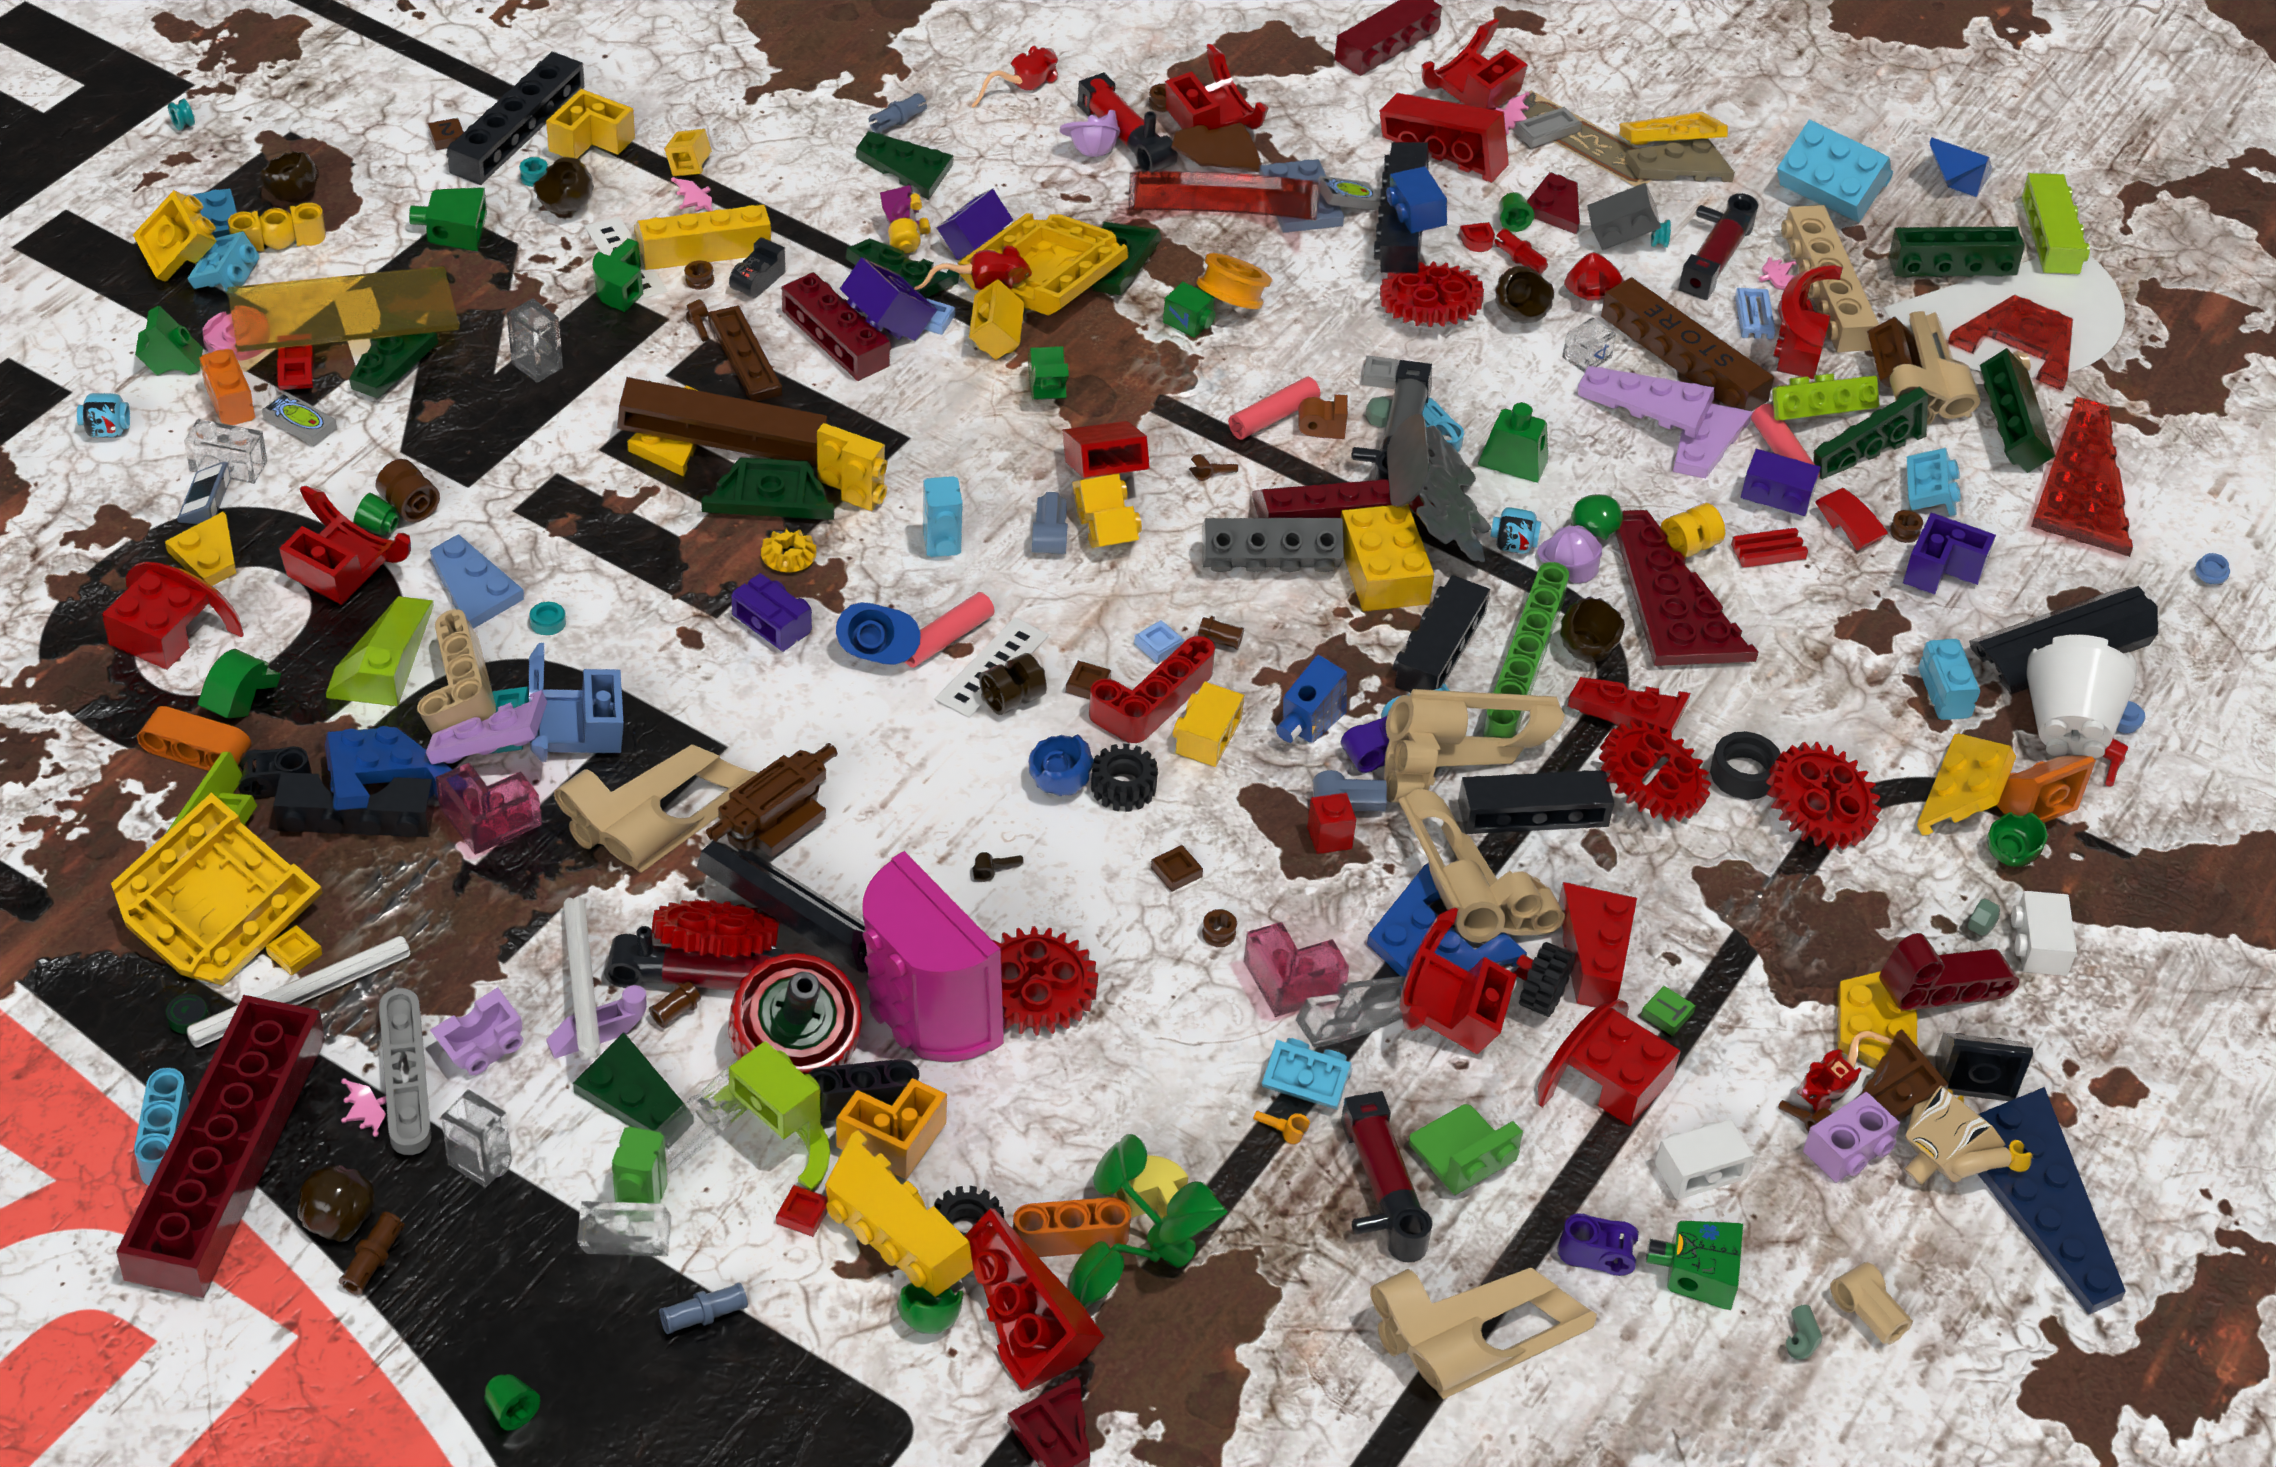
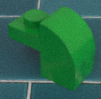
M627 238L609 256L599 251L596 253L592 262L596 294L605 304L625 312L644 294L640 269L639 242Z
M1063 346L1030 348L1028 369L1032 400L1066 399V383L1069 371L1068 363H1064Z
M231 649L221 655L210 669L197 705L225 718L248 716L256 689L277 687L281 673L268 668L269 663L262 659L255 658L238 649Z

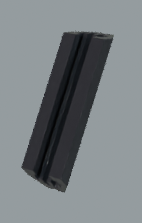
M2139 586L2115 589L1969 640L1970 648L1982 662L1989 661L1990 663H1995L1996 670L2001 673V675H1998L1999 681L2011 694L2029 688L2026 674L2028 657L2034 648L2039 650L2053 644L2054 637L2064 635L2096 636L2107 639L2108 646L2123 654L2149 646L2158 635V606L2152 599H2148L2144 595L2145 592Z
M714 840L701 851L696 869L856 971L868 973V967L865 962L867 950L863 938L865 926L862 920L751 851L744 849L736 851L728 845Z

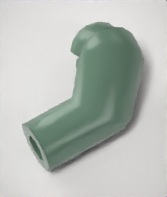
M1804 1304L1792 1310L1791 1315L1798 1331L1792 1338L1788 1336L1786 1339V1348L1789 1355L1799 1360L1812 1356L1823 1339L1811 1307Z

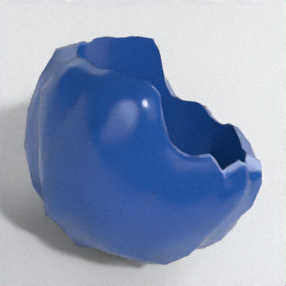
M1077 734L1073 737L1064 735L1051 736L1039 741L1036 747L1032 749L1028 761L1029 773L1035 780L1036 786L1042 791L1057 796L1073 795L1088 783L1094 759L1088 743L1080 735Z

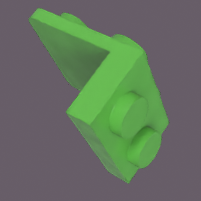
M1463 1104L1413 1132L1409 1137V1146L1454 1195H1457L1515 1162L1520 1153L1519 1149L1523 1131L1514 1121L1495 1131L1471 1105Z

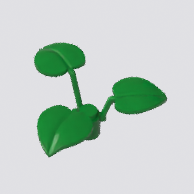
M1126 1134L1121 1138L1120 1142L1115 1143L1104 1154L1095 1169L1093 1183L1097 1192L1105 1196L1113 1195L1123 1187L1124 1191L1155 1223L1147 1235L1150 1250L1119 1243L1110 1248L1103 1241L1089 1247L1076 1262L1069 1283V1291L1085 1309L1104 1297L1119 1281L1124 1268V1258L1120 1253L1147 1257L1154 1262H1157L1162 1257L1174 1267H1182L1191 1260L1195 1253L1196 1243L1191 1237L1228 1213L1208 1186L1202 1182L1195 1181L1182 1187L1171 1198L1167 1206V1216L1161 1219L1131 1187L1129 1182L1143 1172L1147 1162L1146 1146L1134 1134Z

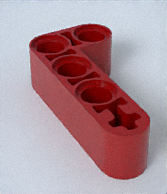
M1194 636L1187 639L1133 690L1112 679L1104 678L1095 681L1090 690V720L1128 743L1143 742L1188 701L1192 693H1196L1202 687L1204 681L1208 682L1211 679L1215 656L1214 643L1209 638L1203 636Z

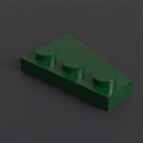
M871 131L867 132L856 147L857 159L883 174L891 173L897 176L900 184L916 187L921 190L920 195L928 200L953 166V155Z
M1103 221L1102 228L1113 232L1120 246L1123 244L1127 246L1128 258L1094 283L1092 289L1093 291L1110 295H1122L1160 243V230Z
M871 238L848 247L846 259L856 265L861 257L901 275L914 288L924 282L934 265V262L922 259L920 262L905 257L904 251ZM939 270L924 288L917 291L924 298H927L957 284L959 273L948 270L945 273Z
M383 315L380 320L381 328L378 333H373L368 352L361 355L349 378L351 389L375 398L381 397L439 343L437 332Z
M624 1032L573 1082L574 1093L627 1125L661 1132L664 1135L665 1148L667 1149L693 1123V1113Z

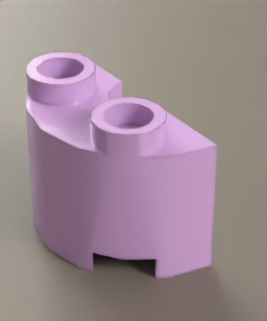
M498 987L475 1001L474 1008L469 1014L463 1017L453 1015L430 1030L451 1060L459 1068L466 1069L470 1075L482 1073L489 1064L497 1061L505 1054L515 1052L523 1043V1037L520 1034L522 1030L521 1017Z

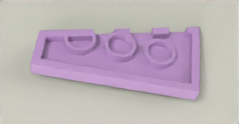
M1588 366L1578 385V394L1581 397L1613 409L1620 406L1627 408L1630 411V415L1640 419L1645 415L1657 419L1659 426L1670 430L1673 426L1685 430V435L1696 438L1714 399V387Z

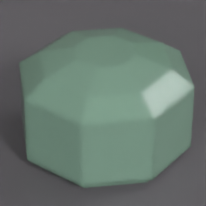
M1381 396L1370 400L1365 414L1370 424L1380 428L1386 427L1393 399Z
M1986 898L1981 899L1970 917L1968 929L1981 936L1989 934L1998 922L2000 905Z

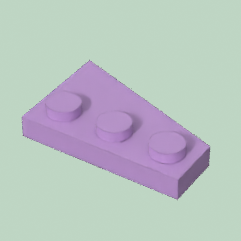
M1711 403L1696 438L1685 435V430L1682 429L1673 472L1706 479L1723 458L1725 450L1730 444H1734L1741 430L1750 424L1753 412Z
M540 690L530 694L532 701L513 708L511 702L498 707V712L484 721H481L478 717H473L434 733L426 750L431 765L441 762L454 763L465 756L477 753L486 755L501 747L509 745L522 746L536 738L547 704L543 691Z

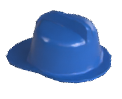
M860 602L850 605L841 613L836 624V636L839 644L847 653L861 659L881 664L896 665L911 658L920 645L921 633L918 624L909 614L873 603Z

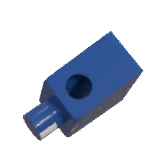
M1320 655L1313 659L1283 698V721L1276 727V732L1282 740L1291 743L1299 736L1308 742H1315L1347 713V671Z

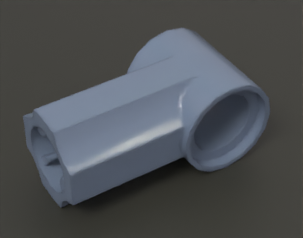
M1046 492L1045 495L1037 498L1036 522L1033 521L1032 552L1066 554L1068 523H1065L1067 506L1066 499L1062 498L1058 492Z
M1333 770L1320 772L1313 779L1314 797L1347 793L1353 811H1386V780L1345 779L1342 773Z

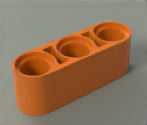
M166 706L158 707L137 734L138 743L149 753L207 771L211 769L223 751L231 752L237 765H239L240 757L243 753L249 751L252 745L249 736L239 728Z
M1113 1197L1030 1203L1022 1205L1015 1211L1013 1230L1038 1257L1083 1254L1089 1247L1100 1241L1107 1243L1110 1248L1117 1243L1126 1245L1129 1241L1131 1209L1124 1200Z

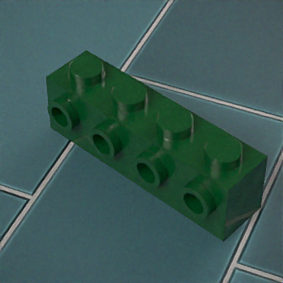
M2018 226L1895 227L1888 259L1895 277L2017 276L2025 244Z
M2008 348L1981 363L1979 366L1985 382L1984 388L1989 395L1990 407L1998 423L1997 430L2003 439L2004 452L2008 460L2013 465L2019 464L2029 473L2056 457L2027 368Z

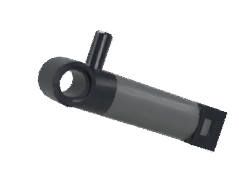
M1399 360L1395 376V392L1381 449L1354 447L1352 449L1351 458L1353 460L1375 463L1376 480L1389 479L1387 448L1396 429L1410 416L1417 413L1423 415L1425 403L1429 401L1432 388V364Z

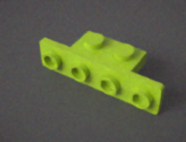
M1834 373L1814 375L1815 382H1809V376L1789 378V385L1776 386L1772 389L1775 420L1878 408L1880 405L1877 376L1834 380Z
M223 751L168 831L211 792L239 816L240 822L243 825L246 824L256 809L257 804L252 795L233 794L243 775L231 752Z

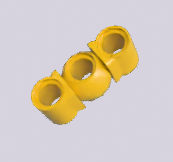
M302 203L296 207L290 206L291 213L284 209L272 208L265 211L260 217H258L257 211H253L252 213L238 212L231 215L228 219L229 234L244 232L251 244L256 248V251L260 252L264 251V245L272 249H284L296 240L297 247L301 245L314 246L322 243L326 238L323 210L321 206L315 203Z

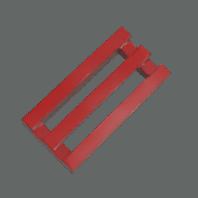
M1797 528L1733 536L1731 543L1743 568L1803 560L1807 558L1808 554L1807 547L1802 546V537H1797L1799 533Z

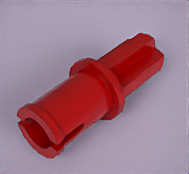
M1506 228L1499 231L1496 235L1503 242L1495 239L1494 244L1509 254L1514 263H1521L1526 267H1530L1540 275L1544 270H1547V259L1535 251L1529 241H1522Z

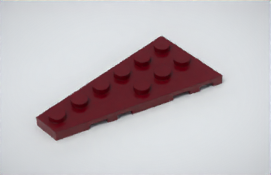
M1648 510L1622 511L1623 521L1615 533L1653 665L1756 662L1758 650L1753 644L1748 645L1741 637L1742 630L1736 622L1731 623L1723 614V606L1696 572H1690L1685 565L1686 559L1681 552H1675L1668 544V536Z

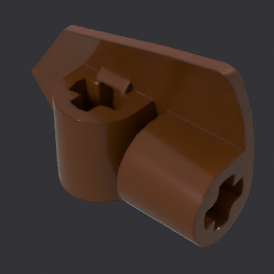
M1242 123L1208 130L1205 125H1199L1175 131L1171 149L1186 156L1199 166L1259 172L1260 165H1262L1261 159L1250 134Z

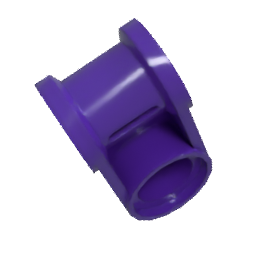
M1387 716L1364 725L1354 726L1346 731L1341 738L1342 748L1361 773L1372 772L1379 767L1385 766V754L1390 740L1386 733Z
M1577 1213L1571 1215L1566 1220L1557 1246V1253L1563 1262L1574 1267L1604 1271L1616 1276L1628 1275L1636 1268L1633 1246L1638 1241L1639 1231L1634 1225L1625 1221H1612ZM1621 1233L1624 1234L1623 1239H1620ZM1615 1258H1618V1263H1614Z

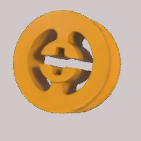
M1218 253L1206 255L1205 263L1208 265L1205 274L1198 276L1196 284L1203 291L1232 305L1247 309L1262 308L1264 301L1261 295L1264 288L1269 287L1272 283L1270 275L1248 262Z

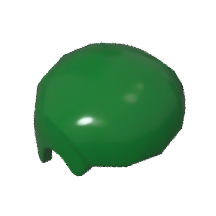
M1603 494L1588 495L1581 498L1574 505L1570 523L1571 526H1583L1595 537L1607 540L1610 534L1620 528L1623 521V512L1620 503L1611 496Z
M2009 812L1991 824L1986 839L1989 851L1993 857L2007 866L2023 867L2039 858L2048 839L2046 825L2035 814L2029 812L2024 816H2017Z
M911 1282L901 1289L897 1309L902 1320L917 1332L938 1334L955 1324L961 1312L964 1293L963 1291H958L957 1295H955L950 1286L937 1297H934L923 1287L918 1288Z

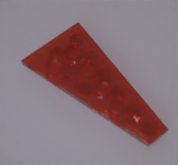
M2077 396L2031 527L2130 557L2133 543L2128 535L2130 526L2124 512L2125 497L2120 469L2116 466L2117 451L2112 443L2113 428L2109 406Z

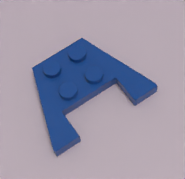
M381 726L375 729H345L343 731L327 732L325 751L328 771H331L330 787L331 791L334 792L333 808L335 810L367 808L370 794L362 784L391 782L394 777L432 779L434 794L439 801L470 799L473 786L470 782L443 762L431 765L426 749L396 727Z
M1429 862L1423 866L1368 934L1367 945L1404 980L1422 939L1438 916L1428 906L1441 898L1431 876ZM1451 927L1434 952L1468 972L1483 957L1490 959L1500 966L1511 963L1513 967L1518 966L1516 964L1518 958L1522 954L1527 956V952L1506 933H1501L1479 948L1474 949Z

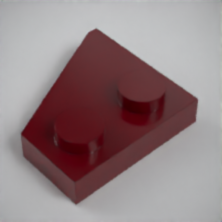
M1549 172L1527 200L1533 208L1534 219L1577 234L1580 224L1578 183L1562 175Z
M1077 1376L1008 1413L1007 1423L1039 1467L1090 1466L1086 1420L1081 1399V1382Z

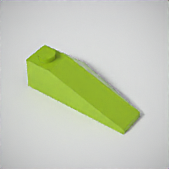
M398 596L335 667L326 691V697L398 707L434 606L433 600Z

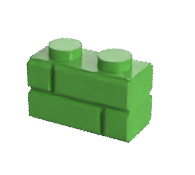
M631 1126L624 1128L619 1141V1147H617L612 1160L615 1208L619 1214L630 1219L642 1218L651 1220L656 1218L661 1204L660 1199H663L668 1185L665 1139L661 1132Z

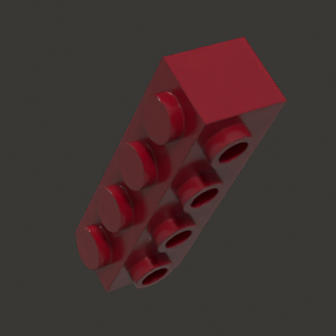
M812 272L781 286L782 312L854 379L860 381L890 367L891 344L887 336L871 326L865 320L866 317L861 316L853 309L846 299H843L832 289L828 282H824L818 275Z

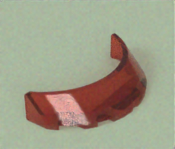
M1130 172L1128 210L1230 212L1317 220L1321 181L1242 173Z

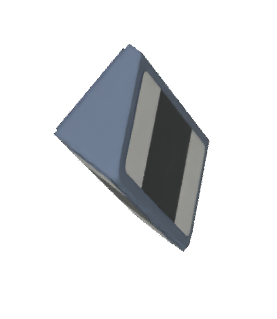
M221 462L195 473L177 517L179 523L199 524L217 515L231 480L228 462Z

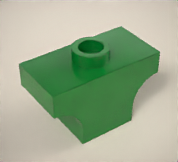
M158 305L149 310L146 329L138 333L135 355L157 376L169 370H180L189 375L199 371L201 368L199 357L202 356L203 347L191 337L189 331L184 326H180L161 306Z

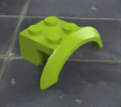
M764 1041L728 1067V1085L713 1089L705 1094V1098L719 1111L748 1108L783 1140L796 1132L803 1140L809 1152L808 1165L804 1172L798 1176V1182L807 1190L812 1191L822 1182L828 1170L830 1160L829 1140L820 1123V1086L811 1075H804L797 1069L786 1053L781 1050H775L769 1043Z

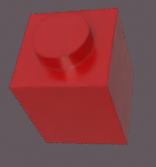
M1347 793L1311 797L1307 828L1316 854L1352 849L1357 819Z

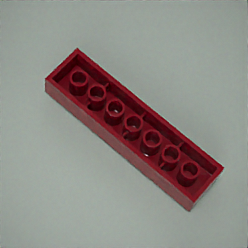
M243 995L116 1251L124 1281L204 1298L323 1046L325 1037L320 1010Z

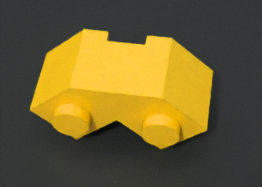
M1119 474L1072 482L1078 517L1081 524L1088 523L1089 525L1088 541L1091 548L1139 540L1138 533L1142 531L1141 518L1138 512H1134V506L1125 507L1124 500H1127L1128 497L1125 481L1120 480Z

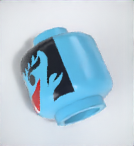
M88 394L84 404L77 407L78 425H84L88 436L119 437L124 429H129L130 426L129 403L123 402L122 397L118 394Z
M1507 507L1502 511L1501 518H1493L1490 537L1497 538L1496 545L1499 550L1527 554L1532 547L1537 548L1542 521H1537L1536 514L1532 511Z

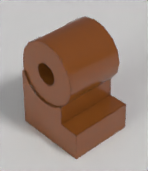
M1334 395V401H1324L1321 398L1309 397L1300 403L1298 407V426L1301 433L1317 438L1345 439L1348 395Z

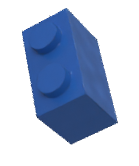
M1426 166L1390 174V187L1386 189L1388 203L1390 206L1395 207L1400 222H1404L1411 233L1447 226V198Z

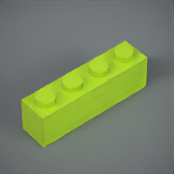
M2028 173L2021 198L2043 273L2080 274L2083 262L2088 261L2090 248L2089 244L2085 243L2083 237V224H2079L2078 207L2072 201V188L2068 187L2064 174Z

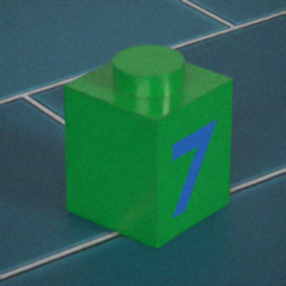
M1182 281L1165 297L1163 323L1195 338L1214 322L1216 316L1214 311L1215 297Z

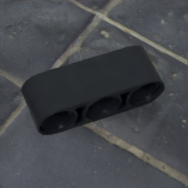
M902 1059L818 1067L808 1073L820 1086V1121L836 1120L856 1090L892 1106L910 1080L913 1078L919 1081L920 1076L916 1065Z

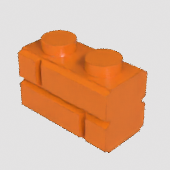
M233 349L217 350L199 357L204 385L218 414L221 425L228 427L252 421L255 418L251 390Z

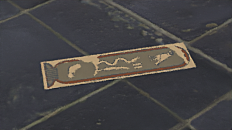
M1531 90L1529 91L1530 95L1523 102L1529 109L1522 112L1529 119L1562 107ZM1574 113L1572 114L1582 123L1580 132L1552 141L1633 186H1638L1645 182L1647 184L1653 180L1638 179L1625 162L1627 151L1639 148Z

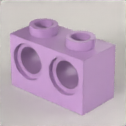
M1865 1092L1812 1126L1809 1130L1803 1152L1837 1183L1849 1174L1851 1176L1859 1174L1866 1167L1867 1163L1875 1157L1883 1158L1889 1154L1896 1145L1895 1136L1900 1122L1868 1092Z

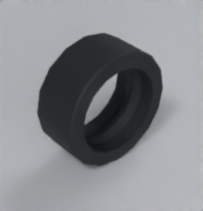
M1747 731L1733 732L1722 737L1716 744L1710 768L1712 780L1721 791L1732 797L1745 800L1759 799L1766 796L1768 790L1772 787L1766 783V780L1771 775L1769 769L1781 753L1771 740L1760 734ZM1732 757L1750 758L1760 763L1766 771L1760 774L1743 773L1732 768L1726 760Z

